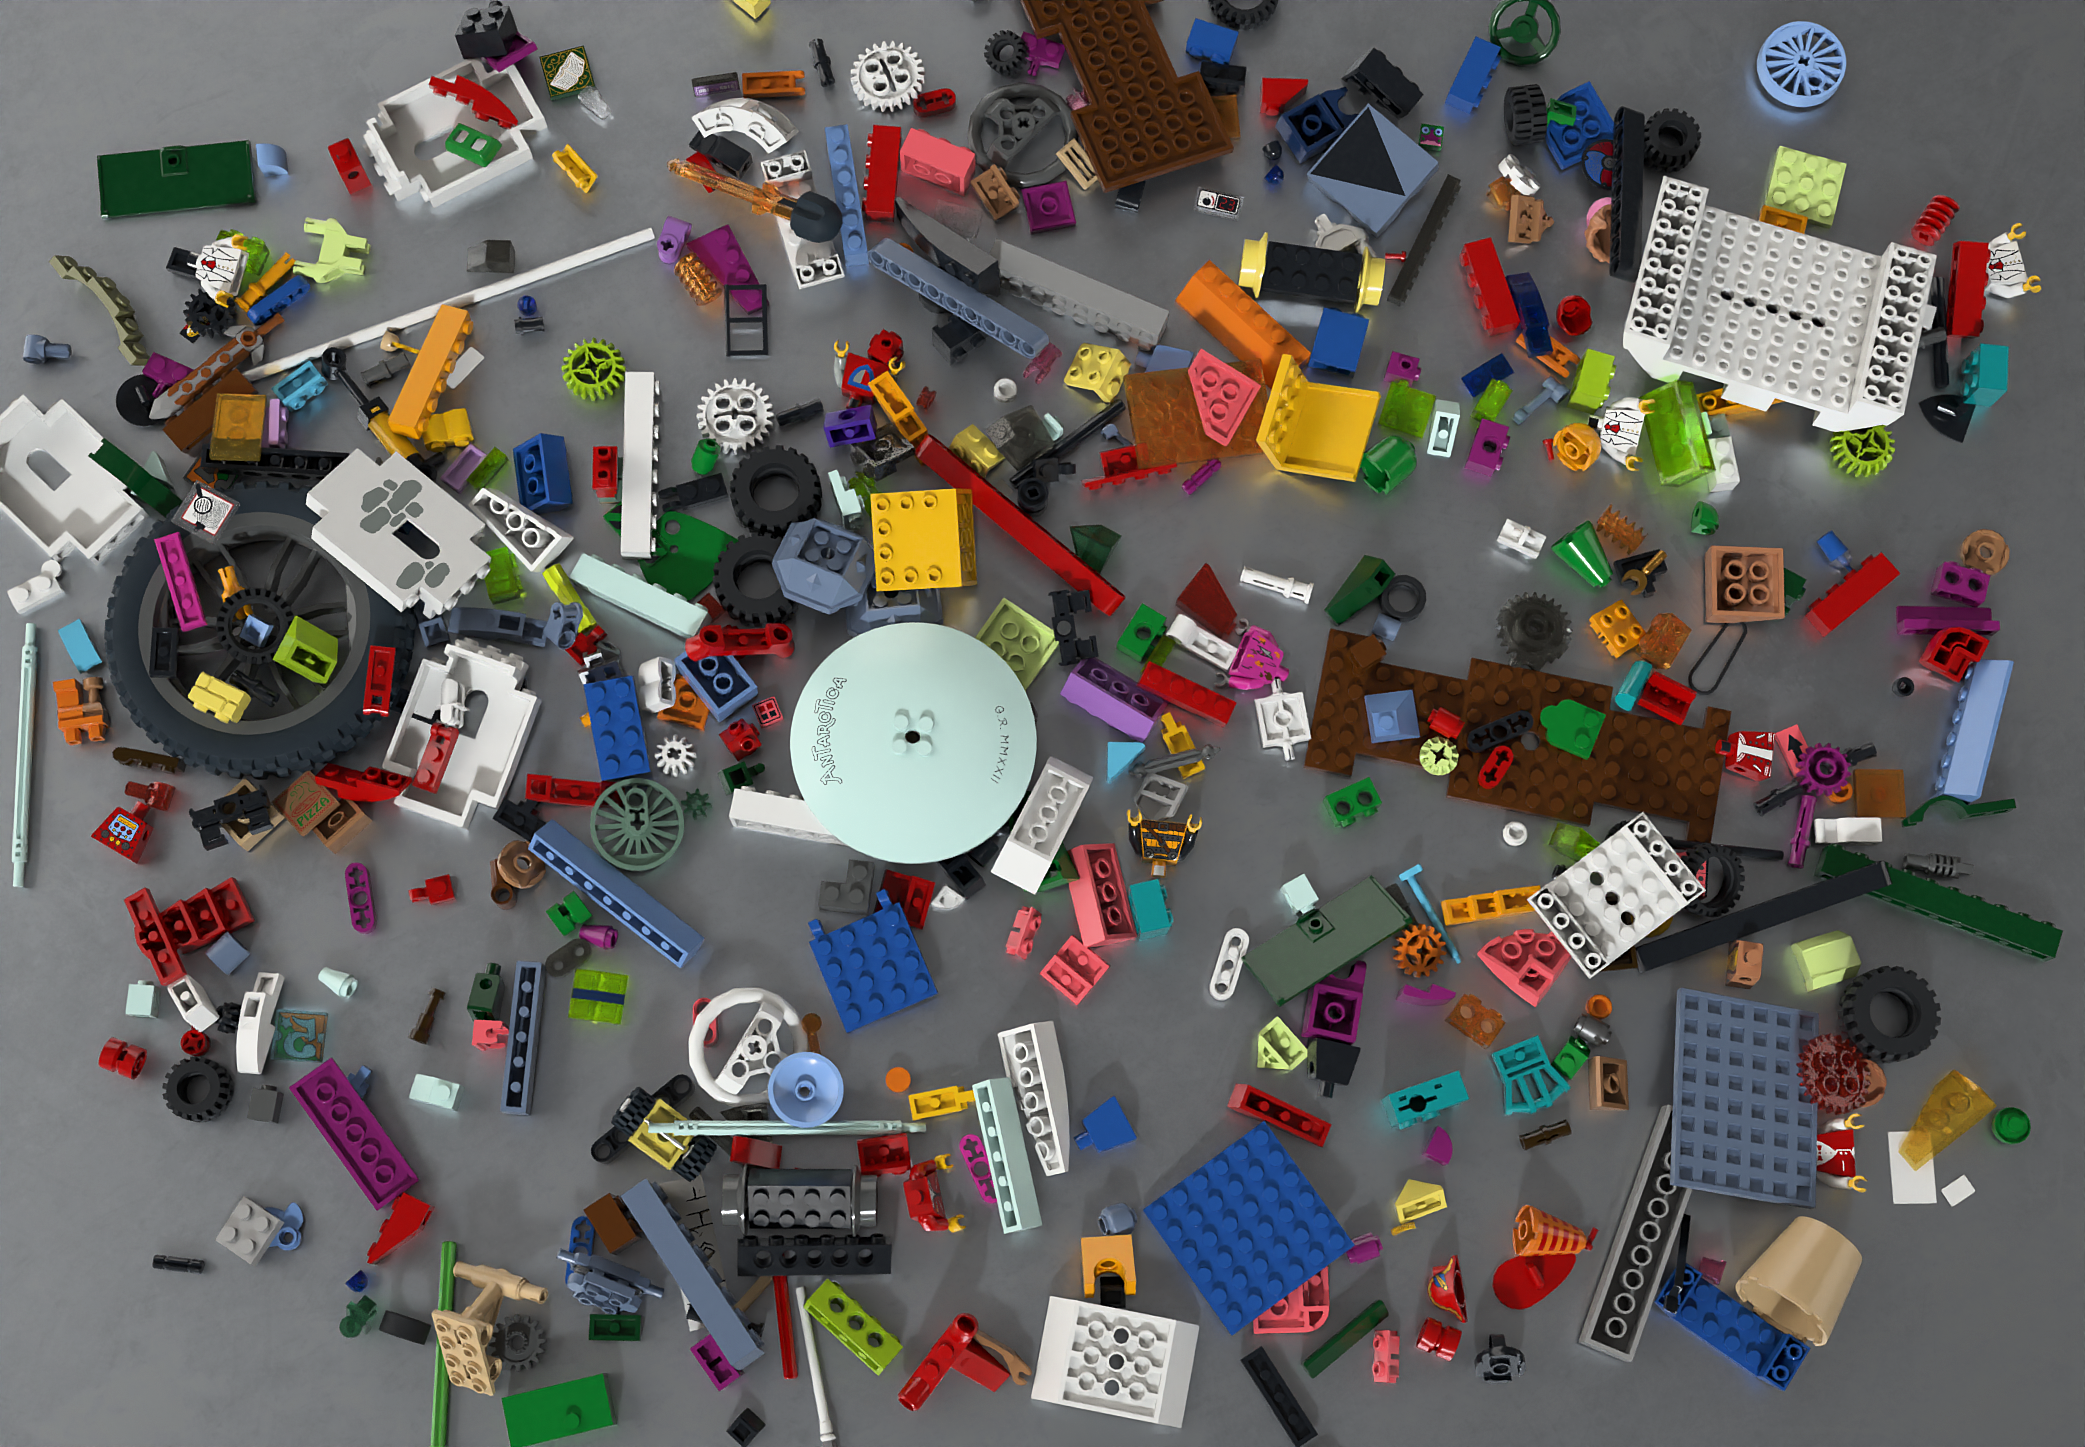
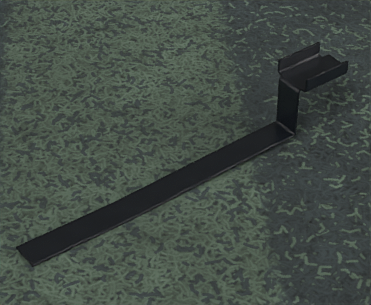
M1687 1214L1683 1215L1681 1221L1674 1286L1669 1294L1664 1297L1663 1311L1666 1308V1311L1675 1315L1678 1309L1677 1297L1683 1288L1691 1216Z

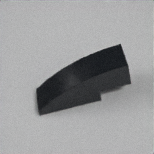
M964 854L936 862L967 900L986 886L983 877L970 864Z

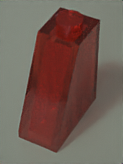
M1205 563L1177 598L1175 606L1222 639L1225 634L1229 636L1237 626L1235 623L1237 613L1210 565Z

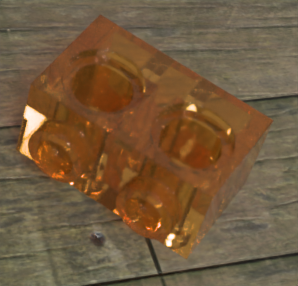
M1463 994L1444 1021L1482 1048L1487 1049L1506 1022L1501 1019L1502 1015L1494 1009L1490 1008L1487 1010L1481 1005L1482 1001L1476 996ZM1462 1006L1470 1008L1472 1012L1471 1018H1464L1461 1015L1460 1009ZM1482 1021L1491 1023V1033H1486L1482 1030Z

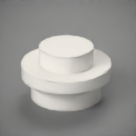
M1510 822L1503 829V838L1509 845L1519 846L1527 839V829L1520 822Z

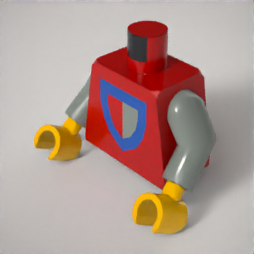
M838 339L834 345V349L838 353L835 355L834 374L837 386L842 390V395L849 398L846 408L861 407L862 403L874 405L877 399L868 383L886 371L889 372L897 383L899 378L898 371L905 368V361H902L900 367L897 368L895 366L897 357L892 358L889 361V365L849 352L846 356L845 353L849 349L850 343L846 341V349H840Z

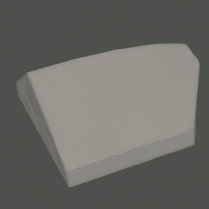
M1147 772L1133 800L1147 820L1165 821L1175 815L1189 787L1158 774Z

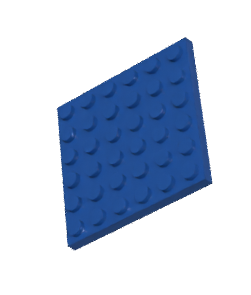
M1265 1121L1143 1209L1231 1336L1355 1246Z

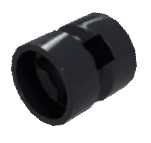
M1029 478L1024 480L1018 488V507L1030 517L1040 516L1047 509L1049 492L1046 484L1040 479Z

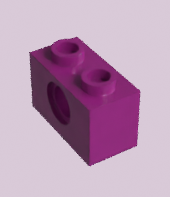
M1482 418L1464 468L1490 477L1495 470L1499 471L1503 462V457H1500L1501 450H1506L1511 437L1507 435L1509 427ZM1484 445L1492 446L1494 452L1486 451Z

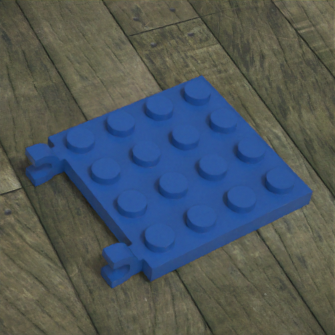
M885 889L876 892L878 900L883 907L882 910L835 931L825 934L820 920L815 919L808 922L815 936V939L809 942L847 1033L939 994L901 903L898 902L893 905L890 895Z

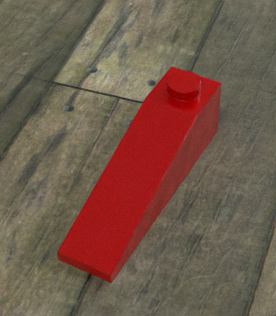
M1236 1084L1227 1107L1260 1122L1265 1121L1271 1127L1319 1147H1323L1332 1125L1248 1084Z

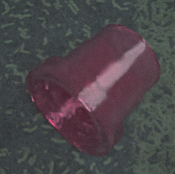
M1703 1256L1698 1271L1703 1274L1704 1278L1714 1281L1713 1284L1719 1285L1726 1261L1721 1260L1719 1262Z

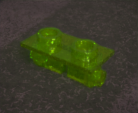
M856 471L855 474L858 478L853 477L848 481L850 484L849 488L850 490H855L856 496L867 497L864 501L866 512L872 517L870 494L882 492H878L874 486L876 482L871 475Z

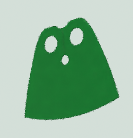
M669 511L657 520V528L652 530V536L656 538L668 554L650 568L642 560L637 561L648 584L652 586L654 583L659 584L667 590V593L671 595L678 593L684 596L688 602L713 581L715 576L713 571L714 565L719 562L718 555L721 551L726 552V545L730 541H733L735 544L738 542V539L694 517L680 512ZM669 520H676L680 524V530L676 534H669L665 530V524ZM672 545H676L678 547V551L676 553H672L670 551V547Z

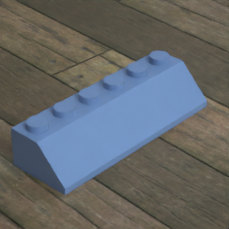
M1980 659L1979 662H1973L1966 668L1963 674V678L1966 679L1965 684L1960 689L1957 698L1960 701L1959 708L1955 710L1952 717V723H1955L1953 732L1949 733L1946 745L1949 746L1948 752L1941 761L1942 775L1938 777L1935 784V790H1937L1936 797L1940 795L1953 796L1962 800L1966 805L1981 797L2014 664L2013 661Z

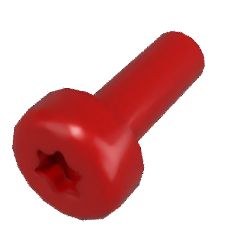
M1402 251V254L1385 253V259H1401V262H1405L1406 251Z
M1545 439L1542 442L1543 445H1546L1548 460H1554L1553 439Z
M1593 1227L1584 1249L1592 1250L1593 1246L1591 1244L1599 1231L1598 1229Z

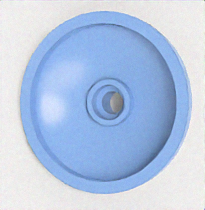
M799 1052L784 1058L773 1070L768 1083V1098L774 1112L784 1122L799 1128L816 1127L827 1122L837 1112L843 1099L844 1086L840 1072L829 1059L813 1052ZM807 1088L809 1091L808 1096H802L800 1089Z

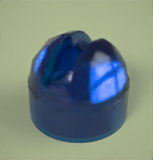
M1276 164L1264 177L1272 185L1280 184L1276 179L1277 177L1282 180L1284 179L1282 169Z
M528 295L519 298L517 303L519 312L524 316L533 315L537 310L535 299ZM525 301H528L527 309H524Z
M360 1270L345 1284L353 1292H361L367 1287L368 1278Z

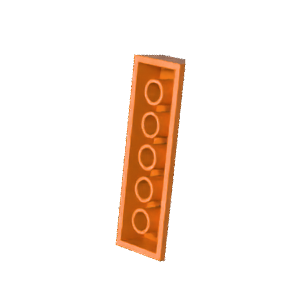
M1210 260L1192 276L1175 300L1271 390L1283 354L1292 355L1301 370L1309 363L1311 352Z

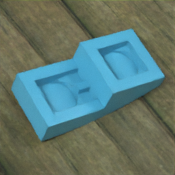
M80 619L58 630L80 674L102 663L99 652Z

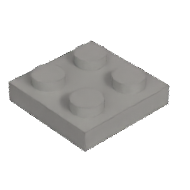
M243 1196L215 1240L250 1265L256 1267L285 1222L251 1199Z

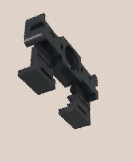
M1069 590L1054 591L1048 594V596H1052L1055 617H1052L1051 620L1054 640L1059 641L1062 661L1058 663L1060 666L1078 664L1080 660H1076L1078 657L1081 659L1099 657L1096 635L1089 636L1088 640H1081V638L1073 640L1077 638L1074 616L1069 614L1073 612L1077 614L1078 610L1092 612L1089 590L1072 592L1068 596L1066 593H1070ZM1061 621H1067L1071 626L1070 632L1066 635L1060 634L1057 630V625Z
M259 785L260 789L242 796L234 793L214 800L213 806L194 811L192 808L189 810V815L193 819L192 826L200 833L203 847L207 851L229 844L225 835L220 832L219 828L222 827V824L245 817L246 819L249 818L250 825L247 826L252 835L274 828L267 810L271 806L267 790L262 785ZM235 803V811L231 814H225L224 807L226 804Z

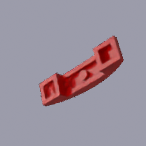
M527 774L525 799L552 804L594 807L600 795L617 782H591ZM617 791L608 796L618 806L624 807ZM605 801L600 805V808H612Z

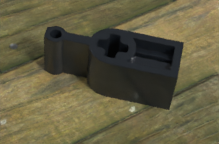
M699 130L689 143L691 149L706 156L711 163L741 180L753 163L750 152L722 136L711 134L704 138Z

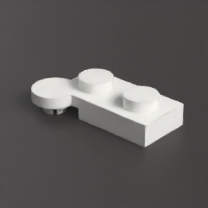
M46 561L41 568L42 574L7 591L19 614L64 592L56 579L62 573V567L57 561Z

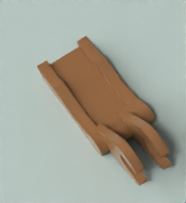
M978 1329L973 1338L977 1339L981 1345L991 1347L999 1352L1008 1365L1013 1381L1021 1386L1026 1385L1027 1381L1020 1377L1019 1373L1023 1372L1031 1376V1368L1020 1358L1016 1351Z

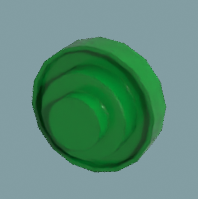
M2015 1107L1999 1110L1994 1115L1991 1123L1992 1131L1996 1138L2006 1144H2018L2024 1141L2030 1134L2031 1125L2028 1116L2021 1109Z

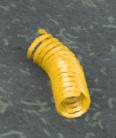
M1412 1221L1391 1229V1233L1397 1235L1402 1231L1416 1228L1415 1223Z

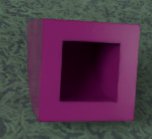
M1439 1126L1433 1129L1422 1153L1423 1156L1443 1166L1449 1164L1453 1151L1451 1139L1444 1129Z

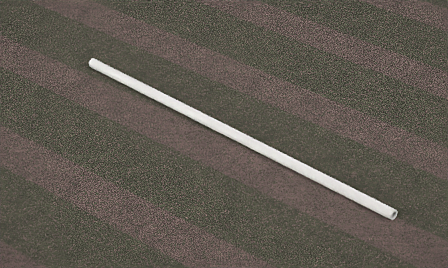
M651 228L245 371L243 375L250 382L304 364L309 360L321 358L327 348L337 347L343 350L383 336L386 331L394 332L436 317L442 304L461 308L655 239Z

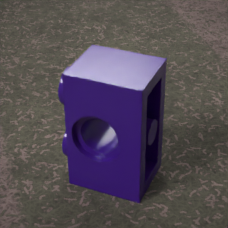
M872 405L826 413L823 428L829 447L876 439L877 421Z

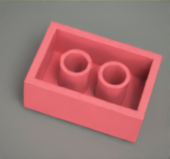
M910 129L900 150L901 171L965 197L970 181L973 180L975 175V153L967 147L955 146L945 138L938 139L933 137L923 129Z

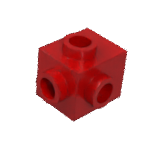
M885 329L879 335L875 334L869 343L870 348L867 350L868 359L889 365V361L894 357H897L895 362L898 363L904 354L902 338L893 331L888 332Z
M743 718L733 722L726 730L719 734L730 753L738 762L744 757L753 754L762 745L757 738L760 733L753 723L748 725Z

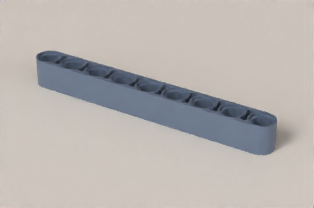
M883 238L868 251V259L872 265L1026 358L1033 359L1049 344V337L1041 328L974 288L967 286L964 282L951 276L889 238Z

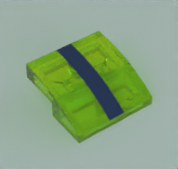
M575 969L568 1018L621 1025L628 975Z

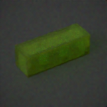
M494 447L466 479L467 483L480 492L509 459L503 452Z
M1163 634L1141 669L1140 675L1149 661L1162 667L1174 648L1176 641Z

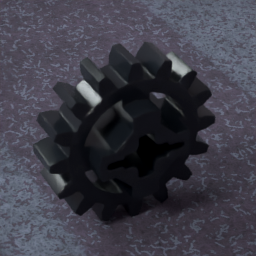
M198 289L199 295L191 294L192 302H185V305L189 308L183 310L184 315L187 317L185 322L194 333L198 332L201 337H204L207 333L210 338H213L216 332L223 336L222 330H227L229 323L236 322L233 315H237V311L234 308L236 306L235 302L229 297L227 299L229 307L226 308L217 304L207 292Z

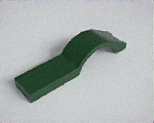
M105 438L101 440L103 445L96 453L88 455L89 458L116 477L164 518L167 519L166 515L176 506L181 508L187 506L183 500Z
M1940 795L1920 805L1902 820L1901 824L1902 827L1917 825L1918 822L1923 821L1924 813L1928 807L1933 805L1948 807L1957 814L1959 819L2008 813L2016 808L2015 799L1966 805L1962 800L1953 796Z

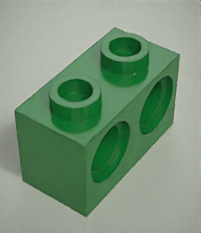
M1370 777L1325 796L1323 803L1335 827L1342 824L1344 828L1355 823V818L1363 814L1367 818L1377 813V808L1380 807L1382 801ZM1360 794L1367 795L1370 798V803L1362 804L1358 796ZM1344 804L1348 807L1349 812L1341 814L1337 811L1336 806Z

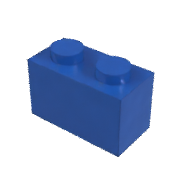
M1195 18L1185 52L1195 58H1205L1213 63L1229 65L1237 44L1239 32Z

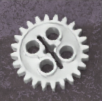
M883 41L880 48L873 44V51L866 48L867 55L859 54L860 62L854 61L855 69L851 70L852 78H850L854 93L857 94L859 101H864L865 106L871 103L873 110L880 106L882 112L885 111L886 107H889L891 112H893L896 105L903 109V102L910 105V97L917 99L916 91L922 92L923 90L921 84L925 83V70L922 59H919L917 52H912L911 47L905 49L903 43L896 47L894 41L891 42L890 46H887L885 41ZM880 61H884L896 92H892Z
M734 378L732 385H729L727 380H724L723 387L716 383L715 392L711 389L707 390L709 398L701 397L705 405H698V410L702 412L697 414V419L701 421L698 423L699 429H704L701 432L702 437L715 440L720 448L724 446L726 454L730 448H733L735 455H737L739 448H742L743 452L747 453V446L749 445L755 450L756 441L761 444L764 443L762 435L769 437V431L766 428H773V423L769 421L774 419V414L769 412L773 410L772 404L768 403L769 396H762L764 393L762 388L755 391L756 385L754 382L748 387L746 379L742 381L741 385L737 383L736 378ZM749 401L753 403L752 407L746 409L741 407L742 404ZM722 402L729 403V406L725 409L718 408V405ZM734 414H739L737 415V419H732L734 417ZM745 424L753 425V428L749 431L741 429ZM720 425H729V428L726 431L722 432L718 430V427Z

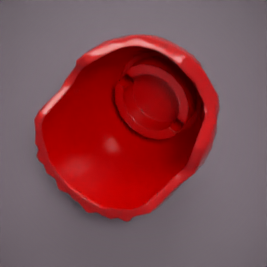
M1569 295L1563 298L1556 310V320L1559 327L1568 335L1577 336L1584 334L1591 328L1593 323L1590 316L1591 307L1583 297L1578 295Z

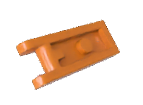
M804 71L742 73L743 98L805 95V88H796V79L804 78Z
M1533 322L1528 324L1515 341L1564 378H1567L1570 374L1564 368L1565 364L1569 360L1576 365L1580 362V358Z

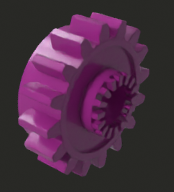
M1817 743L1814 748L1810 746L1805 749L1806 753L1799 755L1802 761L1796 763V767L1800 768L1801 771L1796 773V776L1803 778L1800 782L1801 786L1808 785V793L1816 790V796H1820L1824 791L1827 797L1832 795V792L1838 793L1841 791L1840 786L1844 787L1848 784L1845 778L1851 776V773L1848 771L1851 763L1846 762L1847 754L1842 755L1839 752V747L1833 749L1831 748V743H1827L1824 747H1822L1821 743ZM1820 765L1827 768V775L1820 771Z

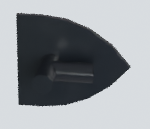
M1948 394L1932 396L1918 403L1924 417L1940 434L1963 443L1976 404L1963 403L1964 397Z

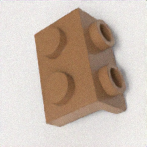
M993 164L989 170L971 180L970 184L996 222L1019 207L1018 200L1020 196L1014 187L1010 188L1006 180L1008 178L1001 167L997 168Z

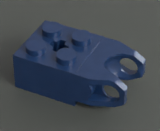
M1346 87L1327 90L1280 116L1275 127L1300 164L1331 147L1359 115H1347L1338 107L1339 100L1345 97L1348 92Z

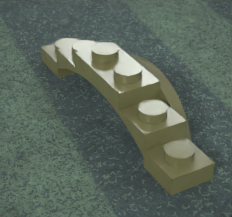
M54 255L49 263L62 279L80 281L91 289L103 302L118 331L121 342L118 349L131 365L145 366L150 356L146 353V348L138 343L144 335L138 329L135 311L130 306V301L118 291L115 282L108 277H97L96 272L92 268L78 266V263L70 256Z

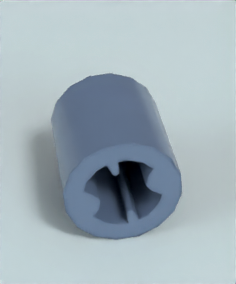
M1379 613L1371 632L1394 641L1402 622Z

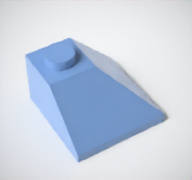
M1413 690L1364 696L1372 743L1420 737Z

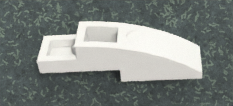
M259 972L253 992L245 993L239 1017L236 1045L237 1069L240 1073H262L276 1028L270 1022L285 978L279 973Z

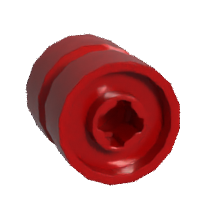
M111 1037L101 1051L98 1064L99 1067L111 1072L118 1070L119 1075L134 1080L144 1067L147 1050L133 1044L128 1047L127 1042Z
M1428 1316L1420 1330L1416 1347L1428 1353L1434 1350L1437 1357L1450 1362L1459 1345L1462 1331L1450 1325L1444 1328L1442 1327V1322Z

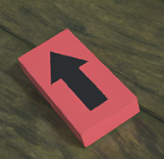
M1797 724L1775 733V739L1794 778L1797 777L1796 773L1801 771L1800 768L1796 767V763L1802 761L1799 755L1806 753L1805 749L1808 748Z

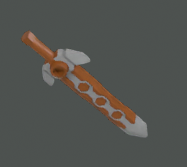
M277 312L256 330L252 327L246 328L245 325L231 326L225 330L224 334L233 337V339L185 378L175 383L156 398L153 402L149 418H170L188 402L194 400L206 387L217 381L223 373L235 368L250 355L252 356L254 366L261 362L265 351L262 337L284 322L283 317Z

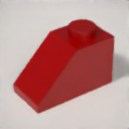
M1262 78L1260 113L1275 116L1286 112L1306 94L1308 79Z

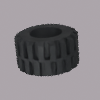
M1537 84L1509 87L1506 91L1504 98V121L1508 138L1513 146L1541 143L1545 139L1547 132V108L1544 94Z
M1666 108L1663 109L1662 113L1660 111L1655 112L1648 119L1644 126V161L1647 160L1649 162L1648 166L1650 168L1655 166L1658 172L1664 169L1665 173H1671L1672 169L1675 172L1680 171L1681 167L1685 168L1691 162L1700 146L1701 132H1698L1700 129L1699 125L1694 124L1695 119L1692 116L1690 118L1686 116L1687 112L1679 113L1676 108H1673L1672 111ZM1670 134L1678 140L1680 147L1672 148L1666 146L1661 142L1659 135Z
M196 1056L190 1057V1060H180V1065L174 1064L171 1067L173 1070L172 1074L167 1073L165 1078L169 1079L168 1083H163L162 1086L163 1089H166V1093L162 1094L163 1099L168 1101L166 1106L168 1109L173 1110V1114L193 1122L211 1121V1117H219L221 1110L226 1111L229 1106L225 1104L227 1100H232L233 1096L229 1095V1093L234 1091V1086L230 1084L229 1081L232 1078L226 1073L227 1070L223 1066L210 1059L198 1058ZM205 1075L210 1084L209 1093L202 1102L192 1104L187 1098V1087L192 1079Z

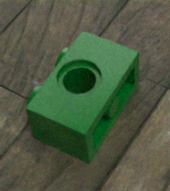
M1142 603L1118 640L1116 649L1139 663L1142 662L1144 657L1149 659L1155 649V646L1152 644L1156 638L1161 639L1168 628L1165 626L1167 618ZM1146 630L1150 637L1142 639L1137 635V632Z

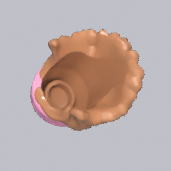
M1611 197L1597 200L1590 206L1586 218L1587 229L1584 235L1587 241L1586 247L1593 254V257L1598 259L1599 262L1606 261L1609 263Z

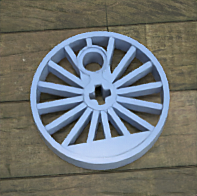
M1806 21L1791 22L1777 28L1763 43L1757 58V72L1764 88L1780 102L1795 107L1815 106L1829 99L1838 89L1846 70L1845 51L1837 37L1825 27ZM1807 33L1806 41L1803 47L1802 35ZM1814 35L1820 38V40L1809 51L1812 36ZM1823 42H1825L1829 46L1815 53ZM1832 52L1835 57H1824ZM1766 57L1771 58V59H1775V60H1778V61H1767V62H1766ZM1827 65H1838V69ZM1769 69H1782L1771 75L1768 71ZM1789 74L1780 86L1774 81ZM1828 76L1837 78L1836 82H1834ZM1793 80L1792 91H1786L1784 88ZM1824 85L1829 88L1827 91H1824ZM1797 90H1799L1802 95H1797Z

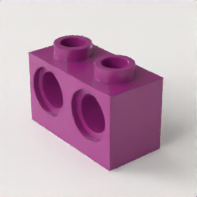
M1954 561L1943 562L1936 569L1930 594L1971 607H1978L1985 601L1991 575L1984 574L1982 570L1977 568L1968 569L1961 567L1959 563ZM1945 576H1950L1953 579V583H1949ZM1969 582L1976 586V590L1970 588Z
M711 1334L690 1348L718 1391L723 1390L745 1374L743 1370L738 1371L730 1365Z

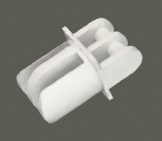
M445 679L442 682L441 704L435 707L441 709L440 719L443 723L459 729L464 723V711H470V709L465 707L466 686L453 679Z

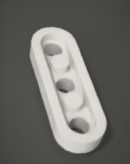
M1231 929L1225 935L1210 982V994L1220 1001L1227 1000L1232 996L1243 964L1241 957L1246 954L1249 945V937L1242 929ZM1233 938H1238L1240 940L1239 946H1234L1232 944ZM1226 961H1231L1233 963V968H1225L1224 963ZM1223 984L1226 987V991L1223 993L1219 992L1217 986Z

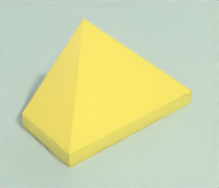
M1408 1179L1395 1202V1207L1400 1224H1404L1447 1207L1442 1186Z

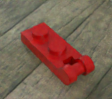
M370 645L363 715L378 713L381 716L389 717L396 648ZM373 696L382 697V703H372Z
M435 722L431 726V736L412 783V786L437 794L459 736L457 728L450 726L446 728L444 724ZM444 737V738H445L444 743L441 744V740H442V738Z

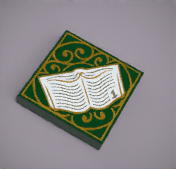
M584 45L539 57L551 101L596 90Z

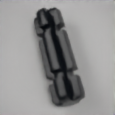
M155 1255L152 1266L156 1269L166 1268V1270L190 1271V1273L201 1274L204 1270V1261L192 1259L191 1261L189 1258L168 1256L167 1258L165 1255Z

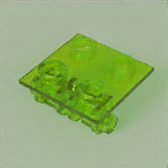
M1400 380L1399 383L1391 382L1378 424L1422 439L1436 396L1409 387V382L1406 380Z

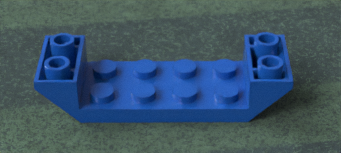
M1686 1263L1683 1288L1677 1297V1314L1666 1311V1308L1663 1312L1753 1376L1781 1391H1785L1811 1348L1791 1334H1783L1703 1279L1701 1272ZM1676 1267L1654 1300V1303L1662 1311L1664 1297L1669 1294L1674 1286Z

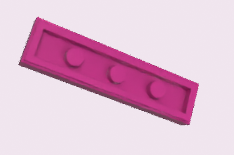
M176 532L154 539L181 630L186 632L208 625L181 534Z

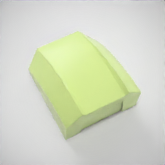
M1839 930L1809 938L1790 946L1793 954L1796 956L1808 992L1856 977L1862 964L1852 937Z

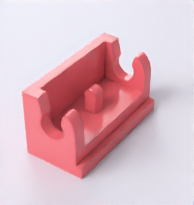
M474 1020L472 1045L481 1051H486V1048H504L506 1044L496 1043L498 1042L497 1034H509V1026L503 1021Z

